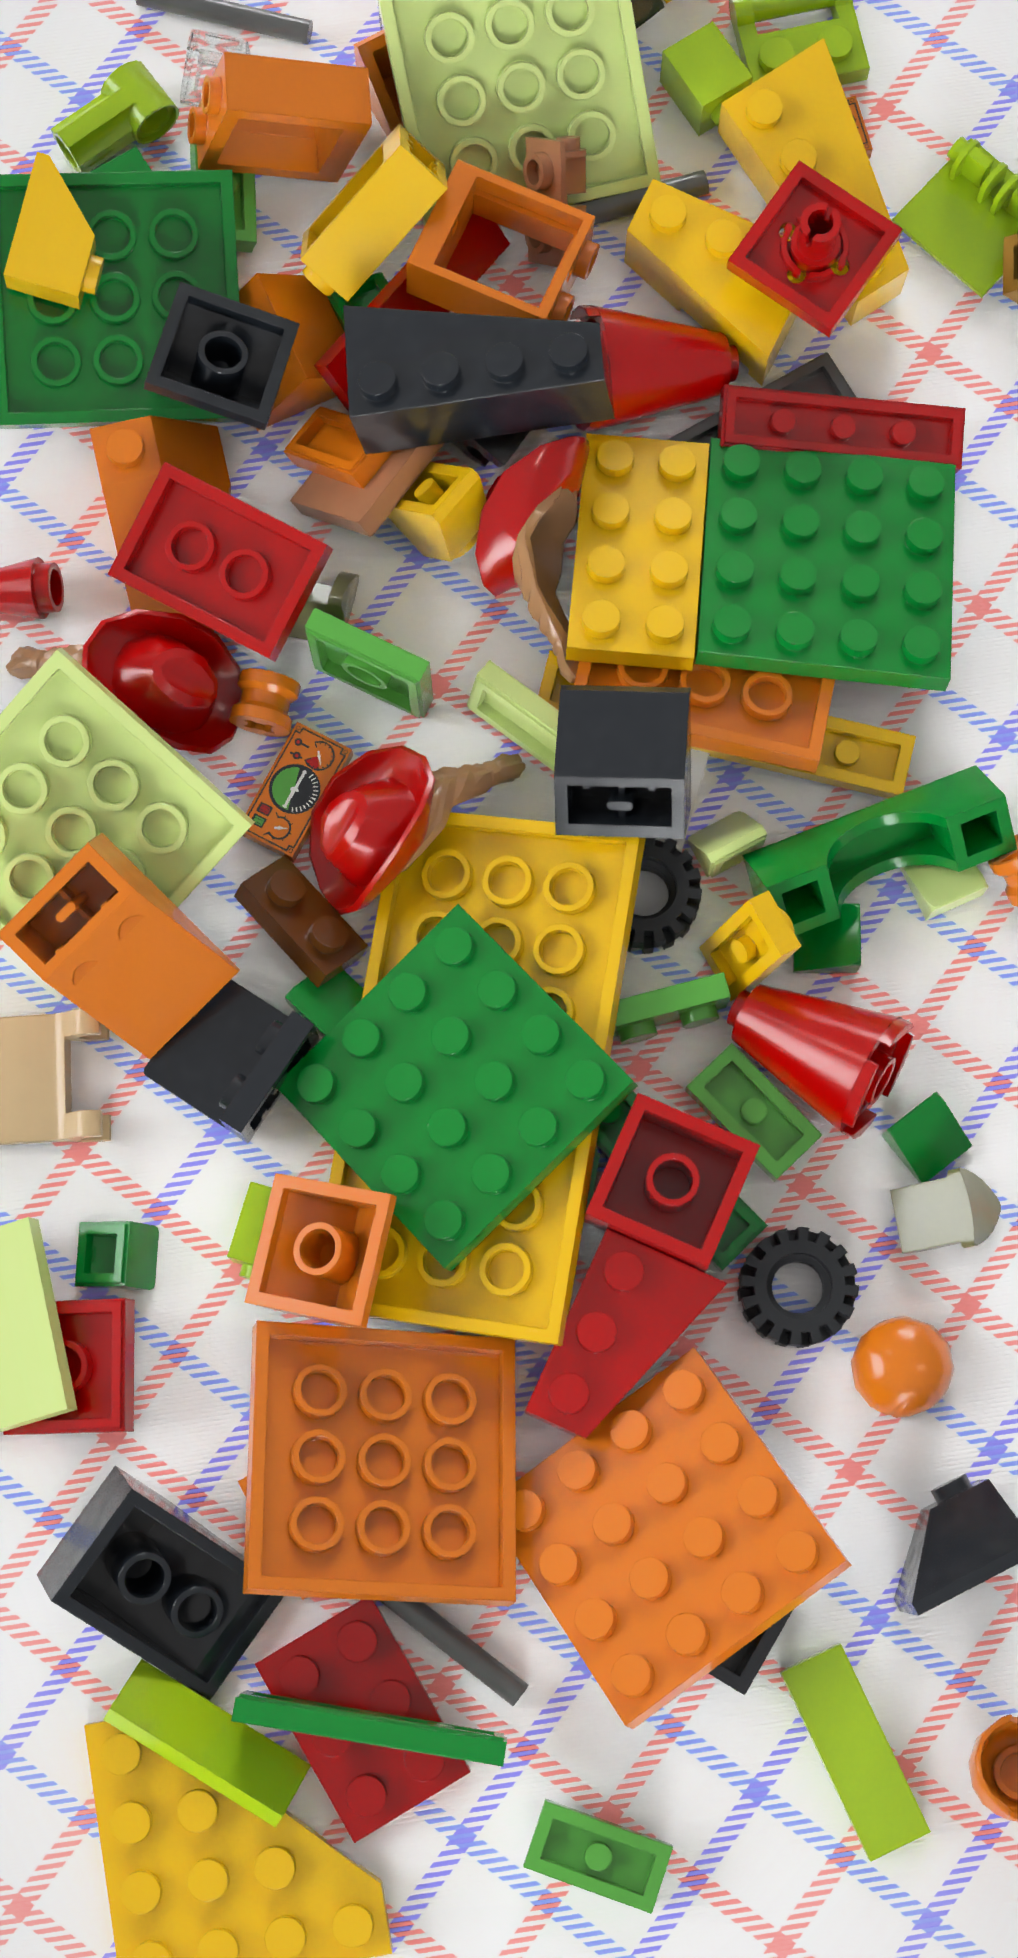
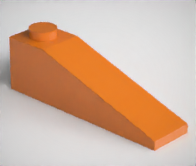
M149 415L89 429L117 554L164 462L231 495L232 486L218 426ZM125 584L131 611L143 609L182 614ZM203 625L204 627H206V628H208V629H210V630H212V631L214 632L213 629H211V628H209V627Z

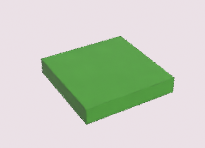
M314 608L305 625V631L313 665L316 670L417 718L425 717L434 700L429 661Z

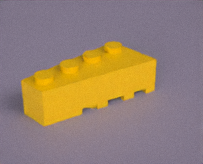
M824 38L721 103L718 133L766 204L770 202L800 160L891 221ZM899 240L844 316L850 326L901 294L909 267ZM838 262L831 266L832 271L837 275H844L848 272L846 265L842 271H838Z

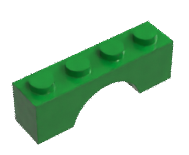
M974 765L742 856L754 897L769 890L778 907L784 910L790 917L795 935H799L840 919L842 905L848 895L860 884L881 873L915 865L940 866L960 872L1017 850L1006 795Z

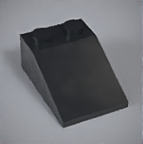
M116 1465L36 1574L51 1602L209 1701L284 1597L243 1594L244 1556L168 1499Z

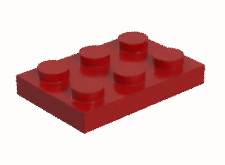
M164 462L108 575L276 662L333 549L312 536Z
M375 1600L358 1601L255 1663L263 1681L273 1695L444 1723ZM292 1731L354 1843L471 1772L466 1760Z

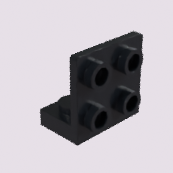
M231 979L149 1060L144 1068V1074L147 1078L249 1144L282 1095L279 1088L285 1081L288 1072L315 1046L320 1037L315 1025L293 1010L287 1016Z

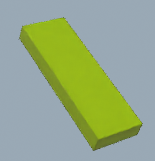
M837 1643L779 1671L867 1859L872 1862L931 1833L841 1643Z
M143 1659L139 1661L103 1719L274 1827L278 1825L311 1767L308 1762L247 1724L231 1721V1714Z

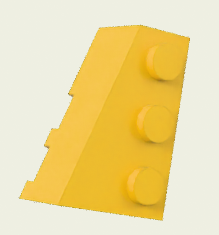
M652 179L627 228L624 263L677 311L683 309L704 329L724 333L729 345L736 346L739 361L749 369L748 375L763 386L797 316L727 270L728 259L754 223L656 179ZM791 272L787 274L788 279L793 283H800L805 279L802 272L799 279L793 278Z

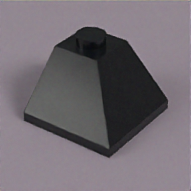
M965 1473L930 1491L936 1502L920 1510L894 1597L900 1612L919 1616L1018 1564V1518L989 1479H981L971 1483Z

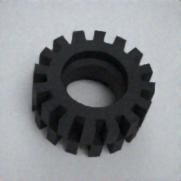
M646 838L640 871H649L662 878L667 886L669 897L666 905L655 914L648 916L633 914L627 952L631 953L632 948L642 949V954H651L656 947L662 946L663 950L674 946V942L678 937L683 938L689 932L692 922L696 919L702 896L699 868L694 869L691 864L693 859L691 854L686 849L681 853L676 848L677 841L671 838H666L665 842L656 840V838Z
M797 1227L794 1230H787L785 1228L776 1231L767 1238L765 1237L746 1257L738 1276V1302L741 1301L744 1310L742 1314L747 1323L750 1321L757 1329L755 1332L763 1339L767 1337L775 1341V1345L782 1347H809L835 1335L843 1328L844 1323L850 1319L855 1309L853 1307L855 1298L859 1294V1285L855 1284V1275L858 1273L854 1263L850 1264L845 1256L848 1253L841 1244L837 1246L830 1241V1235L822 1231L819 1233L811 1232L808 1227ZM789 1263H802L814 1269L819 1275L822 1283V1296L815 1308L805 1313H793L785 1310L778 1304L773 1295L772 1283L776 1272L782 1266Z

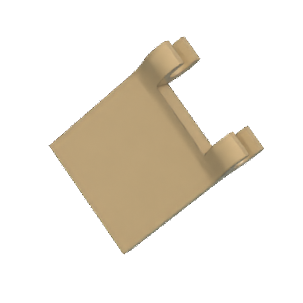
M82 1009L54 1014L0 1017V1145L111 1141V1115H103L102 1110L72 1112L71 1041L98 1042L110 1040L108 1028Z

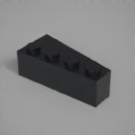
M343 305L349 418L365 454L615 419L610 361L600 323Z

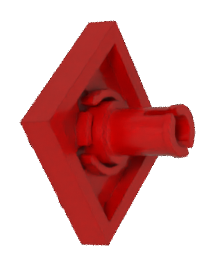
M799 160L728 259L727 270L830 338L900 239L903 229ZM784 228V234L781 238L779 232ZM792 230H793L794 232H793V234H792L791 240L788 241V239H789V237H790V235H791V232H792ZM838 262L837 270L842 271L846 265L848 272L844 275H837L832 271L831 266ZM791 272L793 278L799 279L802 272L805 279L800 283H793L788 279L787 274Z

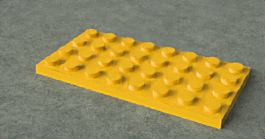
M451 812L446 826L412 865L407 870L401 872L380 894L362 999L459 904L611 1056L646 838L556 835L555 822ZM599 1125L452 1271L445 1269L393 1214L369 1318L562 1346L566 1320L570 1310ZM334 1150L329 1183L371 1190Z

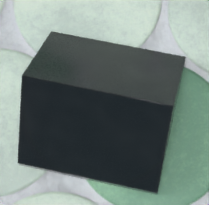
M180 282L143 389L265 431L300 323Z

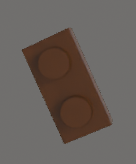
M286 855L243 881L234 895L236 900L317 988L361 959L369 947Z

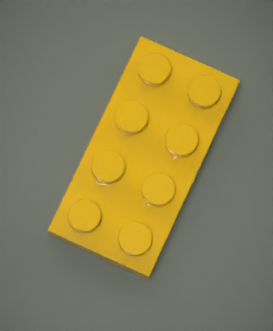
M586 433L590 450L581 486L566 660L692 671L695 655L710 444Z

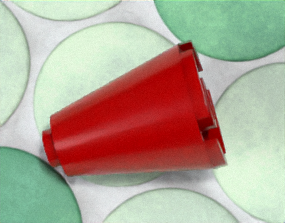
M578 305L572 311L570 320L600 323L611 369L615 419L575 424L576 428L583 432L598 431L720 396L721 388L724 384L729 385L730 382H735L738 377L739 355L735 345H729L727 337L722 332L595 305Z
M764 984L757 985L751 993L746 990L741 991L733 1002L727 1017V1024L733 1027L731 1039L734 1043L836 1129L852 1139L860 1137L876 1118L877 1114L868 1110L867 1107L869 1104L873 1105L881 1094L886 1097L889 1096L904 1066L913 1040V1035L907 1033L914 1027L913 1023L901 1017Z

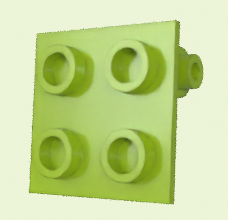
M962 136L948 151L947 157L950 160L897 213L892 222L903 229L902 232L983 298L1003 277L1004 237L1018 233V173L1014 174L1010 171L1006 163L998 161L980 146L981 143L977 139L970 138L967 140Z

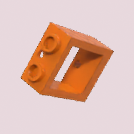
M223 52L213 76H205L199 106H192L189 111L187 136L189 144L197 145L198 169H232L234 173H251L255 175L338 183L372 126L368 68Z
M458 159L447 180L448 189L437 200L407 260L406 292L454 313L568 321L575 302V296L569 294L577 277L584 280L588 278L599 252L600 244L592 241L595 216ZM472 214L565 252L539 307L446 269Z

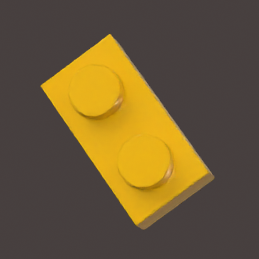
M768 890L746 901L699 949L714 974L724 972L731 995V1002L737 998L741 991L751 992L801 947V944L795 935L790 917L784 910L778 907Z

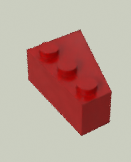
M607 1228L568 1313L563 1345H554L527 1404L525 1414L574 1437L578 1436L586 1439L728 1283Z

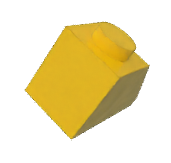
M37 152L4 271L6 287L80 310L84 292L93 295L97 292L104 258L95 255V235L50 155Z
M430 462L388 518L423 556L452 562L453 559L467 553L477 542L481 510L486 503L481 478L473 468Z

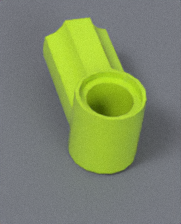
M135 60L127 62L114 70L104 81L101 94L50 128L54 140L74 170L79 173L90 172L135 140L139 144H148L161 138L176 123L179 109L142 61Z

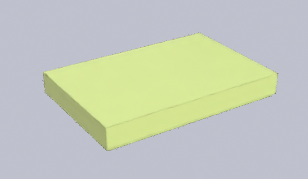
M31 1217L0 1226V1432L78 1410L39 1219Z

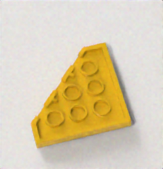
M98 1721L84 1725L117 1958H372L392 1954L393 1945L383 1882L361 1864H356L327 1842V1839L288 1810H286L278 1825L274 1827L108 1722Z

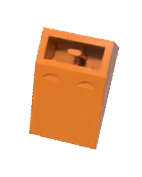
M103 833L89 841L0 930V939L44 982L148 1059H151L240 971Z

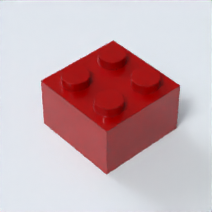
M638 1092L586 1210L584 1222L604 1231L608 1228L705 1273L760 1145Z

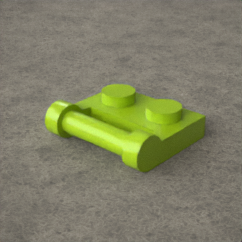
M729 0L730 18L740 58L753 76L752 83L822 38L825 39L841 85L868 79L870 65L853 0ZM830 8L833 19L763 34H757L755 26L756 22Z

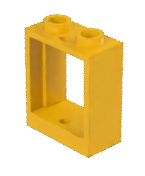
M400 123L303 233L300 260L306 264V267L302 272L318 290L327 296H331L336 291L348 302L448 189L445 165Z

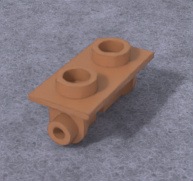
M558 136L556 140L525 137L526 158L523 164V176L527 188L567 205V195L586 193L585 156H587L585 148H580V136ZM570 205L586 212V205ZM524 235L528 247V262L553 267L559 266L565 253L564 251Z

